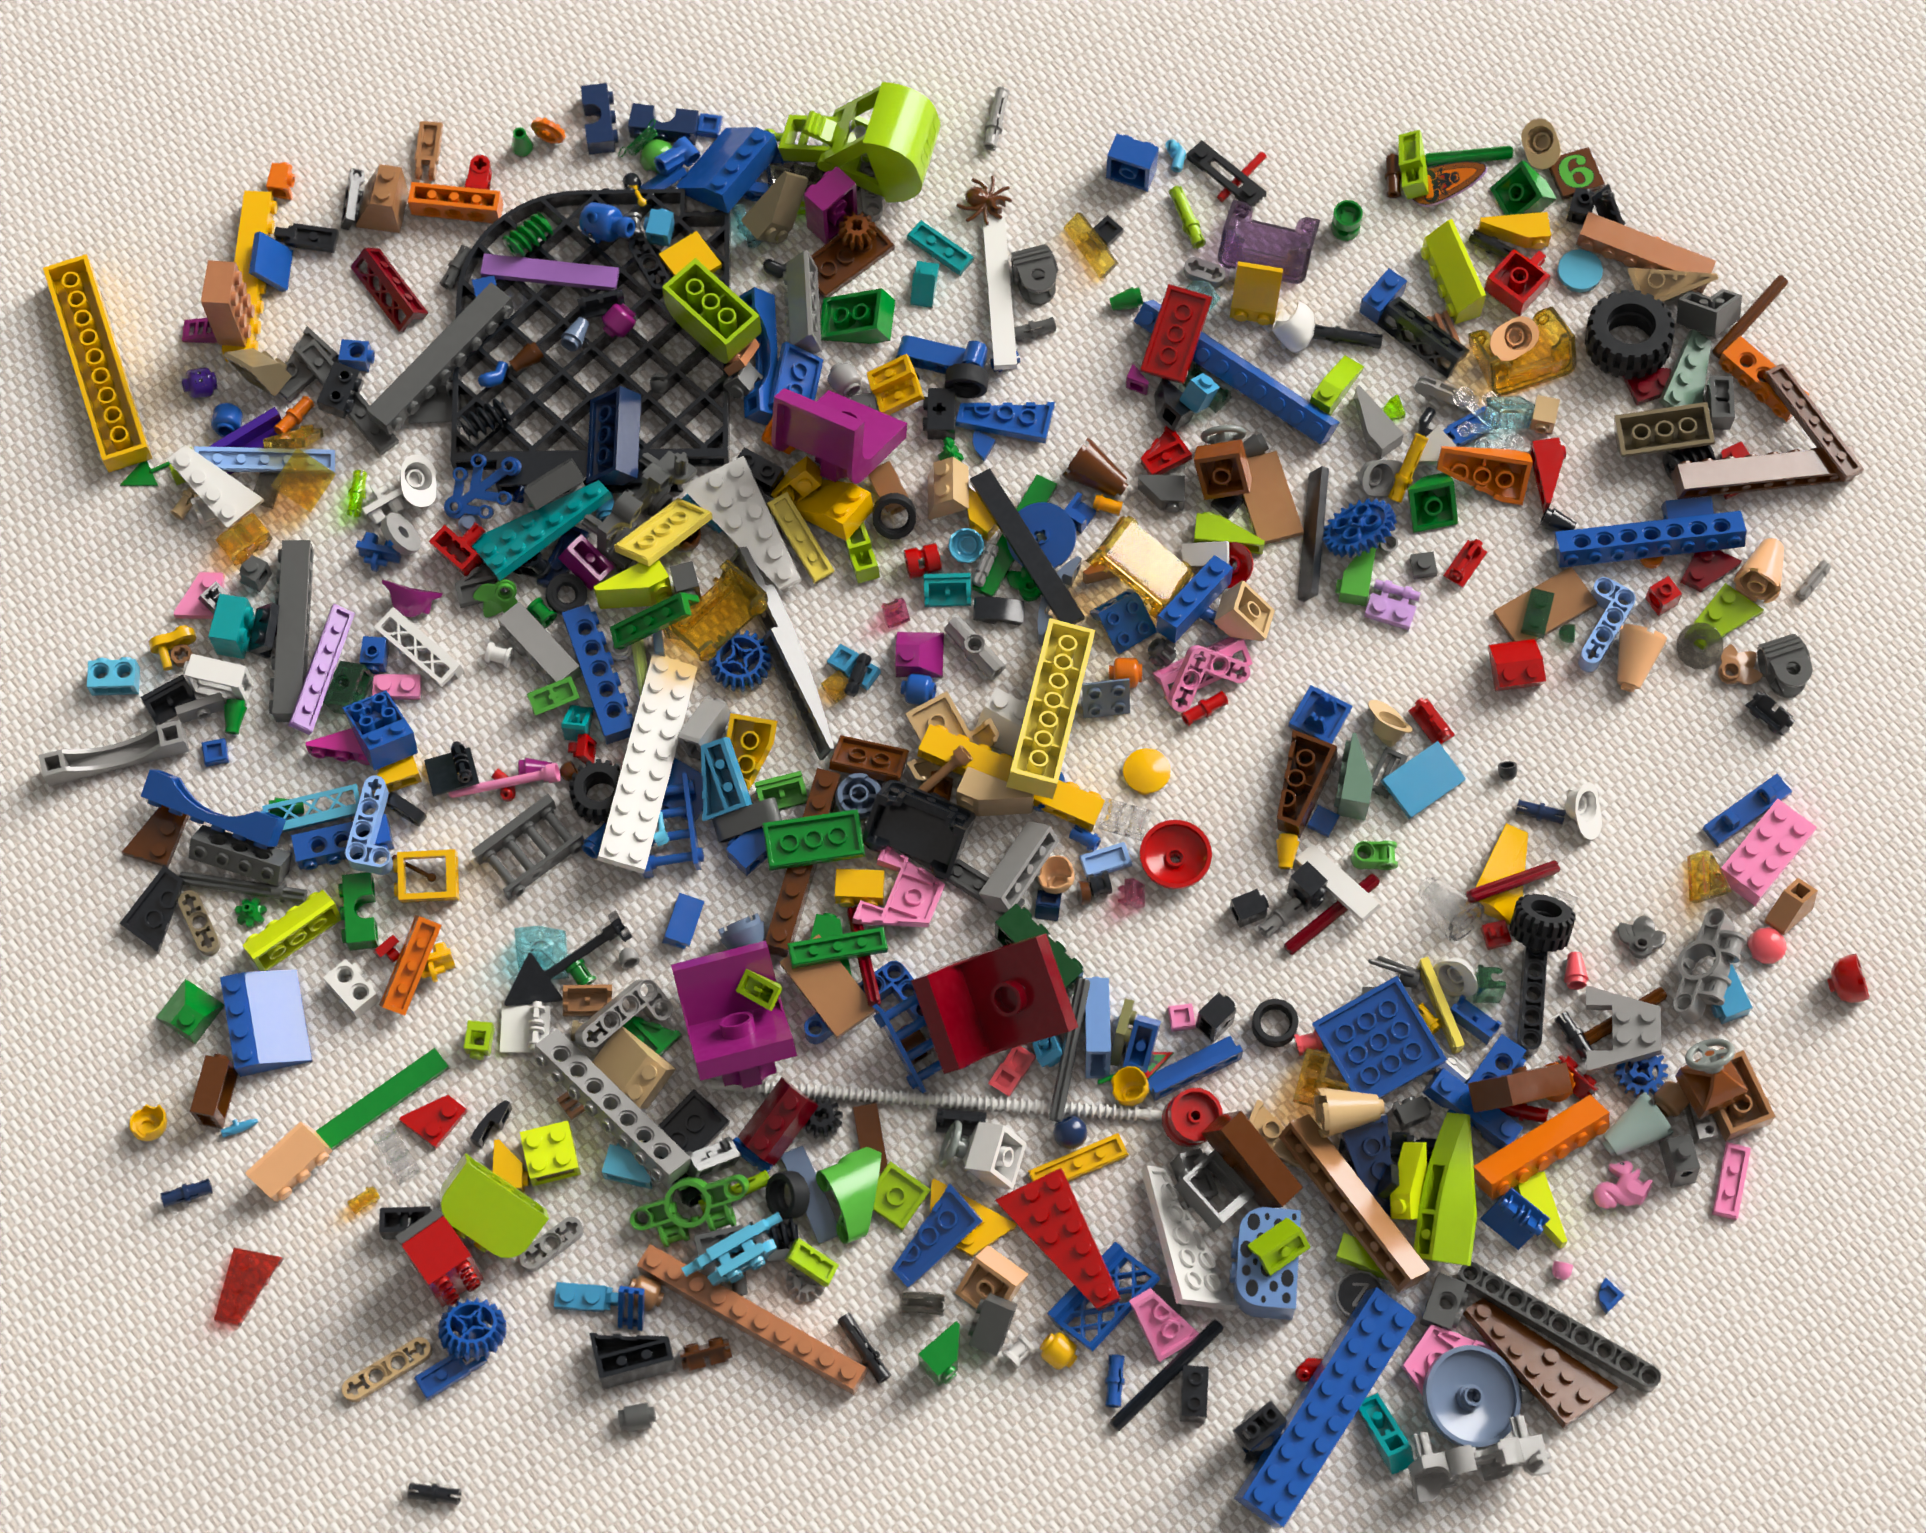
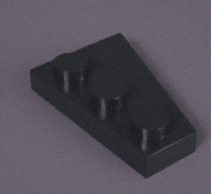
M163 866L119 924L160 953L185 880L166 866Z

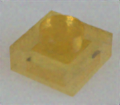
M838 670L823 681L821 687L836 704L847 696L844 690L849 682L843 673Z

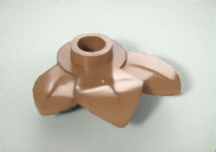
M1732 644L1725 647L1720 655L1722 663L1718 669L1720 680L1726 684L1739 682L1744 685H1752L1760 681L1763 674L1753 669L1757 653L1754 651L1738 653ZM1726 671H1731L1733 676H1728Z

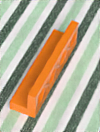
M415 915L379 1006L401 1015H406L442 926L441 924Z

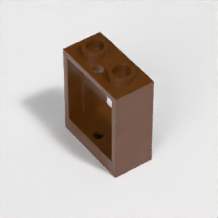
M205 1055L190 1108V1113L199 1125L223 1129L238 1077L235 1067L225 1055Z

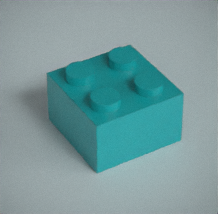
M219 594L208 635L217 655L245 659L246 651L248 652L250 636L255 621L253 607H251L247 598Z

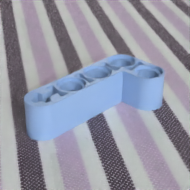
M1607 577L1598 578L1591 591L1592 596L1598 602L1597 605L1606 610L1584 645L1578 660L1579 667L1586 672H1593L1599 667L1618 635L1621 626H1623L1631 613L1636 600L1633 591ZM1598 589L1606 590L1607 594L1600 593ZM1618 600H1625L1628 605H1622ZM1608 618L1615 619L1617 623H1610L1608 621ZM1596 637H1603L1606 639V642H1600ZM1592 651H1594L1595 656L1591 660L1588 659Z
M377 775L368 777L364 782L345 855L353 869L385 875L392 871L393 860L390 852L384 847L376 846L375 842L389 792L384 779ZM370 808L376 809L371 815L365 814ZM364 830L370 831L366 837L358 836ZM356 853H363L360 859H352ZM379 858H387L383 864H376Z

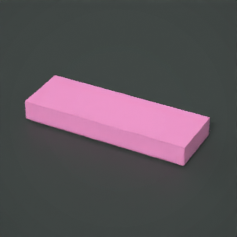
M1726 1142L1712 1215L1732 1220L1738 1219L1751 1148Z

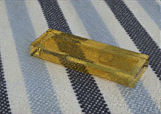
M1077 212L1063 228L1099 278H1105L1118 265V261L1085 216Z

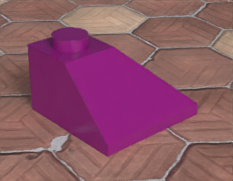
M897 632L896 677H908L914 673L928 675L931 678H943L944 633Z

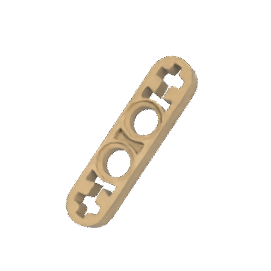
M422 1337L409 1341L348 1378L342 1385L343 1395L348 1401H361L427 1361L432 1354L431 1344ZM418 1344L422 1347L427 1346L424 1348L425 1353L423 1355L419 1353L412 1355L411 1357L414 1361L410 1363L408 1356L404 1352L408 1350L411 1355L416 1352L415 1346ZM398 1356L405 1359L404 1367L399 1370L393 1369L391 1366L392 1360ZM374 1370L383 1372V1378L378 1383H373L369 1379L370 1373ZM362 1377L370 1386L368 1389L364 1385L357 1389L358 1394L355 1396L353 1393L348 1394L351 1390L350 1385L354 1384L357 1387L363 1384L360 1380Z

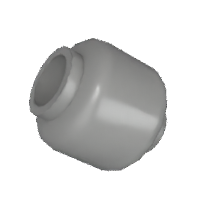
M837 363L830 369L828 383L835 393L851 397L859 391L861 377L850 363Z

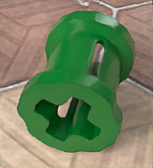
M541 597L533 600L527 607V610L544 628L550 626L557 617L556 612L550 611L544 605Z
M584 959L574 962L565 970L567 974H571L577 985H591L597 979L595 975L592 976L584 965Z

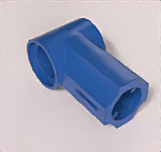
M682 137L673 144L671 149L656 156L654 163L660 174L667 175L683 165L686 167L693 165L700 158L701 153L686 137Z

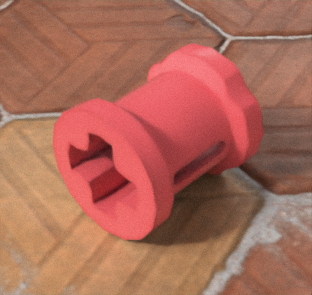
M1315 1029L1314 1032L1309 1034L1294 1035L1299 1056H1302L1304 1052L1315 1049L1323 1050L1322 1041Z

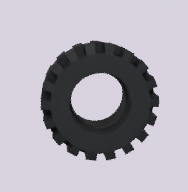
M596 759V763L591 764V761L586 762V767L584 768L582 765L577 768L578 774L573 773L572 781L569 783V793L574 810L577 811L580 818L584 816L585 821L588 823L593 820L594 825H600V821L607 823L621 770L620 766L616 763L612 766L609 760L602 763L601 759ZM608 784L614 788L612 794L605 800L595 801L587 797L588 791L594 785Z
M1527 894L1524 897H1520L1516 902L1509 927L1510 934L1515 937L1516 941L1534 950L1543 952L1563 950L1569 943L1576 915L1570 906L1555 897Z

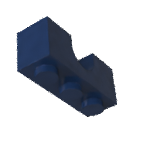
M607 83L581 86L584 115L600 118L595 123L585 124L589 155L616 152L615 143H619L617 129L613 130V124L617 123L615 110H611L610 105L614 104L613 91H608Z
M632 103L628 123L630 138L636 139L647 129L652 119L656 120L654 105ZM676 108L675 116L672 120L668 122L656 120L653 128L657 131V136L652 140L658 139L675 143L678 139L686 137L693 145H696L699 123L698 110ZM654 120L650 123L649 127L653 126Z

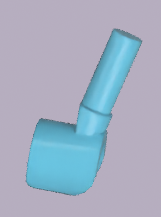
M660 812L658 818L659 831L654 834V840L658 847L669 842L664 826L663 812Z

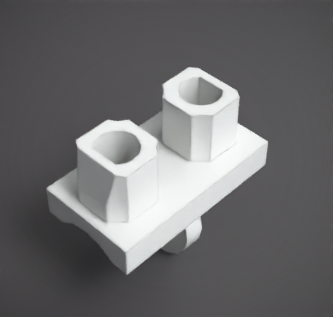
M372 484L370 486L372 493L365 497L368 502L375 498L377 500L362 508V512L365 517L368 516L375 525H378L385 518L381 508L389 505L392 512L397 514L405 509L401 498L402 492L398 488L382 497V494L388 492L386 485L378 489L375 484Z

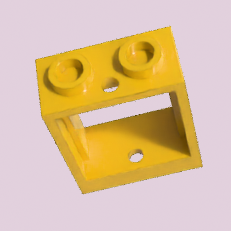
M455 849L397 852V859H393L394 873H398V882L394 883V896L398 897L401 903L459 900L458 852ZM446 858V892L406 894L405 860Z

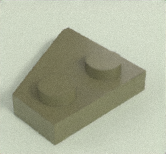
M1126 998L1124 1000L1115 1032L1110 1065L1119 1067L1124 1043H1129L1132 1028H1129V1025H1134L1137 1011H1133L1134 1000Z

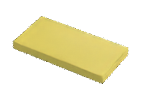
M677 498L614 545L615 552L650 566L712 520V512Z

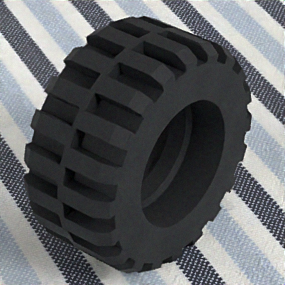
M1621 290L1619 294L1616 292L1608 294L1607 299L1603 297L1598 301L1597 305L1593 306L1588 316L1585 333L1587 355L1591 357V361L1595 366L1600 365L1601 371L1604 373L1610 372L1612 373L1611 376L1616 378L1623 376L1625 379H1632V377L1637 376V379L1645 377L1646 373L1651 375L1657 372V367H1663L1666 359L1671 354L1675 334V322L1671 317L1672 313L1669 308H1664V303L1660 299L1655 300L1654 296L1649 293L1645 295L1641 294V291L1638 290L1634 292ZM1619 326H1635L1646 332L1650 338L1641 343L1629 344L1617 340L1610 331Z

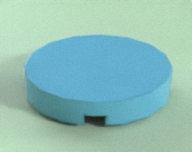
M1582 249L1571 250L1564 254L1557 268V275L1561 284L1567 286V289L1578 293L1589 292L1594 289L1601 281L1603 273L1602 263L1599 258L1590 251Z

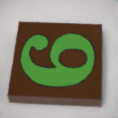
M1589 147L1560 155L1558 161L1549 168L1562 200L1573 197L1576 187L1595 191L1605 186Z

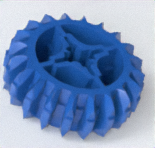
M738 629L735 632L736 635L733 636L730 632H727V638L725 639L720 636L718 638L720 644L713 643L714 651L709 652L711 659L708 661L709 667H712L710 669L711 675H716V682H722L724 688L731 685L733 692L737 687H740L741 691L744 692L745 686L748 685L753 690L754 682L761 685V677L767 678V671L772 668L771 663H769L771 662V655L766 653L769 647L763 646L764 639L758 640V634L754 633L750 637L748 630L744 632V635L740 634ZM729 650H732V654L726 658V661L722 662L724 655ZM737 655H738L739 659H742V661H743V663H744V667H743V665H742L741 662H740V663L738 662V660H737ZM759 659L757 666L749 672V666ZM731 672H738L741 675L732 674Z
M477 1297L475 1301L471 1302L468 1298H466L465 1303L457 1301L456 1307L448 1306L447 1313H442L441 1321L438 1324V1337L443 1349H447L449 1356L455 1354L457 1360L465 1357V1360L468 1362L473 1357L477 1361H479L480 1356H485L488 1359L489 1352H497V1346H502L503 1339L506 1338L505 1327L507 1326L502 1311L498 1310L495 1303L489 1305L487 1299L481 1303ZM483 1322H487L491 1325L492 1328L487 1327V1325ZM453 1331L458 1332V1335H460L461 1338H459L458 1336H456V1335L453 1333Z

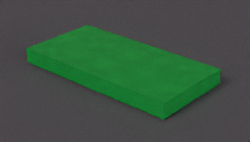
M858 809L762 823L769 871L865 857Z

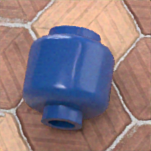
M232 403L217 405L212 414V429L219 436L225 437L240 428L243 419L241 409Z
M912 673L906 681H902L900 693L904 695L905 701L908 704L922 705L935 698L936 682H933L932 678L928 675Z

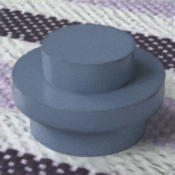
M463 515L458 522L460 532L465 534L474 522L482 527L480 518L477 515Z

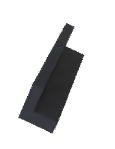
M1397 297L1386 306L1377 323L1380 328L1447 379L1452 375L1457 364L1470 351L1400 297ZM1388 316L1395 320L1397 327H1392L1386 322ZM1404 330H1409L1413 334L1414 340L1410 341L1406 338ZM1422 344L1430 346L1432 354H1427L1423 350ZM1440 357H1444L1451 362L1448 369L1441 364Z

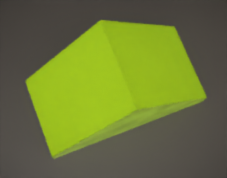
M746 969L736 991L772 1011L782 991L781 984Z

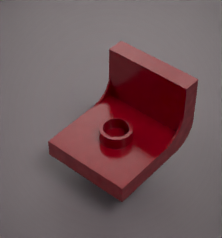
M1046 933L952 962L911 980L944 1074L960 1070L990 1055L1067 1033L1078 1028Z

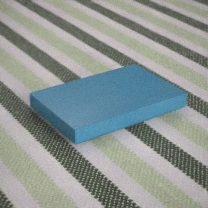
M1437 741L1383 778L1381 782L1408 819H1411L1464 782L1466 778L1439 741Z

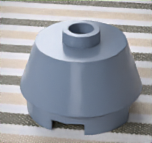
M851 774L839 784L835 794L836 804L841 812L858 809L859 819H866L870 816L876 795L881 786L875 779L869 778L867 774Z
M758 913L752 915L753 920L748 916L726 926L727 931H725L724 927L718 929L721 937L719 940L728 950L765 941L764 921H761Z

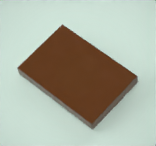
M840 735L830 760L829 769L848 774L863 773L867 774L871 779L885 782L889 780L900 781L909 757V750Z

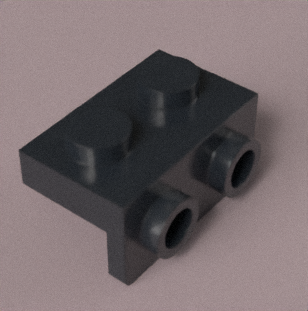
M272 602L256 608L248 652L265 659L271 657L280 605Z

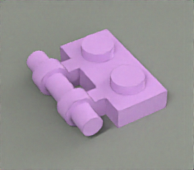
M1376 579L1373 588L1382 590L1381 595L1371 593L1364 617L1409 630L1417 606L1410 605L1408 602L1409 599L1418 602L1421 593L1412 590L1413 588L1409 586L1404 588L1392 584V581L1389 580L1384 582ZM1389 593L1401 596V602L1388 598Z

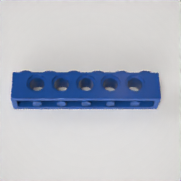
M589 604L562 612L564 624L606 744L629 738L634 718L632 713L627 714L625 707L629 705L625 693L620 694L618 686H621L618 673H613L610 667L614 665L610 651L605 652L603 645H607L603 631L598 632L596 625L600 624L596 611L591 612ZM583 630L591 631L588 635L580 634ZM591 650L598 651L594 656L587 655ZM597 671H605V674L602 676L594 675ZM605 691L612 692V695L609 697L601 696ZM612 712L620 713L615 718L609 717V714Z

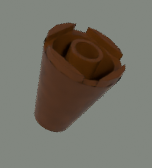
M1087 438L1085 443L1088 446L1084 444L1081 446L1068 465L1067 469L1070 472L1065 471L1062 476L1112 497H1115L1116 494L1121 496L1129 485L1125 482L1127 477L1093 440Z

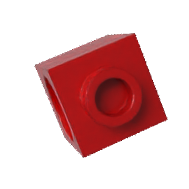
M1667 576L1649 587L1645 599L1656 614L1660 616L1678 605L1682 592L1672 579Z

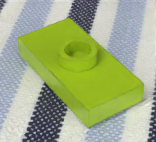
M800 1238L794 1241L785 1259L787 1263L824 1287L829 1286L839 1264Z

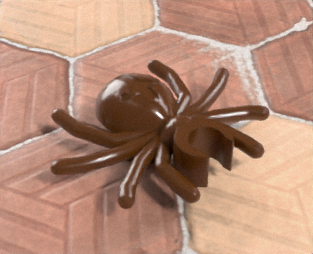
M994 175L991 176L990 192L985 184L972 178L971 181L979 184L981 187H972L967 190L965 199L971 207L961 204L956 205L963 210L977 211L974 215L967 218L966 222L975 219L982 211L986 225H989L987 211L995 218L1002 219V216L999 215L1002 214V207L997 205L1006 207V201L1012 202V199L998 194L1009 190L1010 187L1005 186L993 194L995 188Z

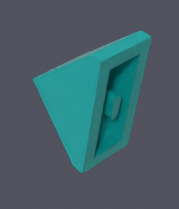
M570 705L561 723L565 740L577 741L578 734L590 735L594 712L593 707Z

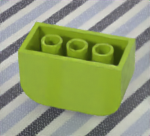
M696 258L662 286L666 308L675 321L716 359L723 363H728L761 334L760 316Z
M464 1153L448 1175L440 1189L442 1213L449 1224L454 1227L453 1229L456 1234L464 1239L468 1236L474 1241L473 1245L484 1253L488 1250L498 1257L513 1258L525 1252L549 1220L546 1208L466 1153Z

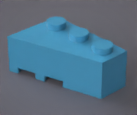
M723 737L701 745V776H703L702 821H709L751 805L752 801L730 737Z

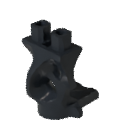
M1271 1400L1256 1411L1252 1408L1249 1409L1243 1421L1232 1430L1237 1443L1246 1453L1243 1461L1246 1466L1252 1462L1257 1463L1264 1450L1276 1441L1282 1430L1286 1427L1287 1419Z

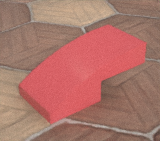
M1022 1046L1012 1048L988 1084L1010 1097L1035 1061L1036 1055Z

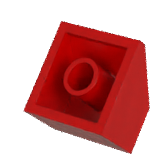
M1535 639L1488 645L1495 692L1541 686L1546 682L1543 657Z

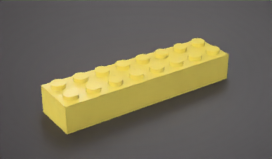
M1049 619L1006 787L1053 799L1095 630Z

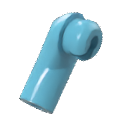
M1170 139L1166 142L1165 148L1173 158L1171 170L1181 172L1186 151L1177 141Z

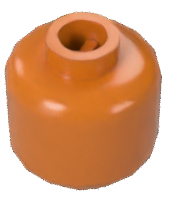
M1116 658L1114 666L1109 665V680L1129 678L1130 688H1136L1138 682H1142V664H1139L1136 658Z

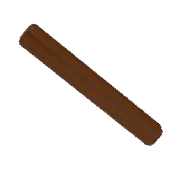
M1658 987L1639 1000L1658 1005L1666 1000L1667 994L1662 987ZM1612 1016L1583 1034L1590 1046L1612 1033Z

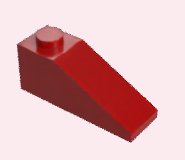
M1560 437L1532 441L1529 450L1533 461L1532 466L1543 513L1547 507H1550L1563 460L1566 459V448L1564 445H1561Z

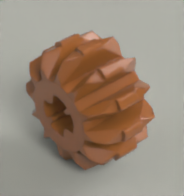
M852 211L851 217L844 215L843 221L839 223V238L842 239L844 246L850 244L852 250L856 246H859L862 250L864 244L870 246L871 240L876 238V224L872 222L870 215L864 217L863 211L859 215Z

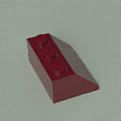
M781 1077L738 1137L747 1148L762 1160L775 1166L818 1108V1105Z

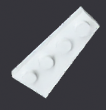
M184 445L167 459L228 530L264 502L262 497L187 445Z

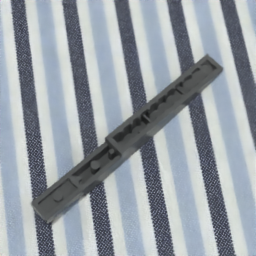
M747 546L740 547L729 561L765 632L763 646L769 647L766 653L771 655L770 661L819 760H824L834 749L823 706L805 654L774 584L766 586Z

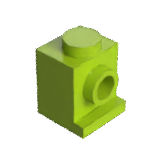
M468 1020L464 1050L466 1054H470V1058L483 1060L484 1056L491 1055L493 1035L495 1034L492 1022ZM479 1040H483L484 1044L476 1045V1042Z

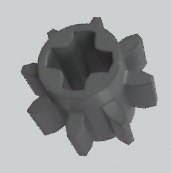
M1164 638L1153 640L1148 647V654L1150 655L1148 660L1155 666L1158 664L1161 667L1163 665H1170L1177 655L1174 649L1176 645Z

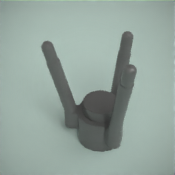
M1377 956L1379 961L1368 960L1370 964L1399 973L1398 978L1404 987L1417 988L1420 978L1419 969L1405 966L1382 956Z

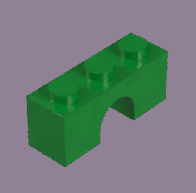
M368 872L342 875V883L338 884L339 896L343 898L344 906H340L341 920H345V929H341L342 942L347 944L350 951L377 948L379 946L378 927L374 917L361 918L357 915L362 905L376 902L374 878Z

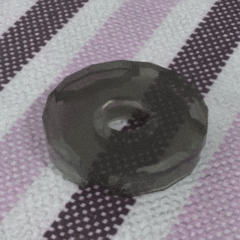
M1695 622L1687 625L1679 632L1675 650L1678 658L1686 666L1693 669H1705L1720 659L1723 653L1724 642L1714 626ZM1697 639H1702L1706 643V648L1703 652L1698 653L1693 648V644Z

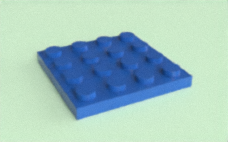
M1398 976L1312 1023L1324 1047L1352 1092L1375 1094L1381 1099L1447 1062V1058Z

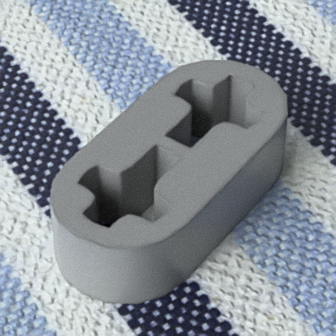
M1191 257L1184 264V275L1190 280L1214 288L1222 286L1225 282V269L1218 264L1198 257ZM1194 265L1198 268L1194 272L1190 271ZM1215 273L1219 274V277L1212 279V275Z

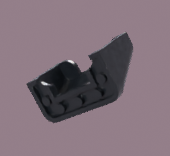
M889 780L876 795L862 837L863 845L875 852L884 850L887 846L930 863L929 869L936 878L949 880L970 834L976 815L964 807L906 783Z

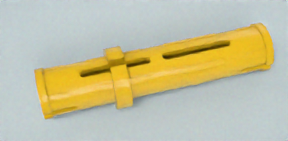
M1418 433L1414 434L1399 472L1395 474L1396 479L1388 498L1402 503L1409 484L1413 482V473L1429 438Z

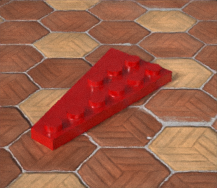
M1062 1168L995 1199L998 1205L1098 1311L1121 1301Z

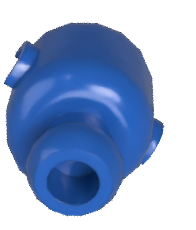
M591 202L583 208L579 217L581 232L585 236L594 239L596 243L600 241L614 242L619 236L629 238L635 231L633 219L623 217L621 211L612 205Z

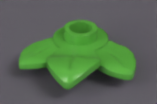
M506 579L498 581L496 584H483L473 594L475 600L483 601V613L486 618L495 616L502 611L505 613L518 603L515 598L517 594L516 585ZM502 588L509 589L507 592L501 591Z

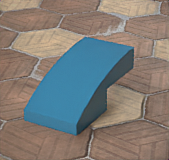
M840 644L827 660V664L849 679L854 665L857 664L856 661L859 653ZM871 663L867 667L868 670L860 687L869 690L881 674L880 668Z

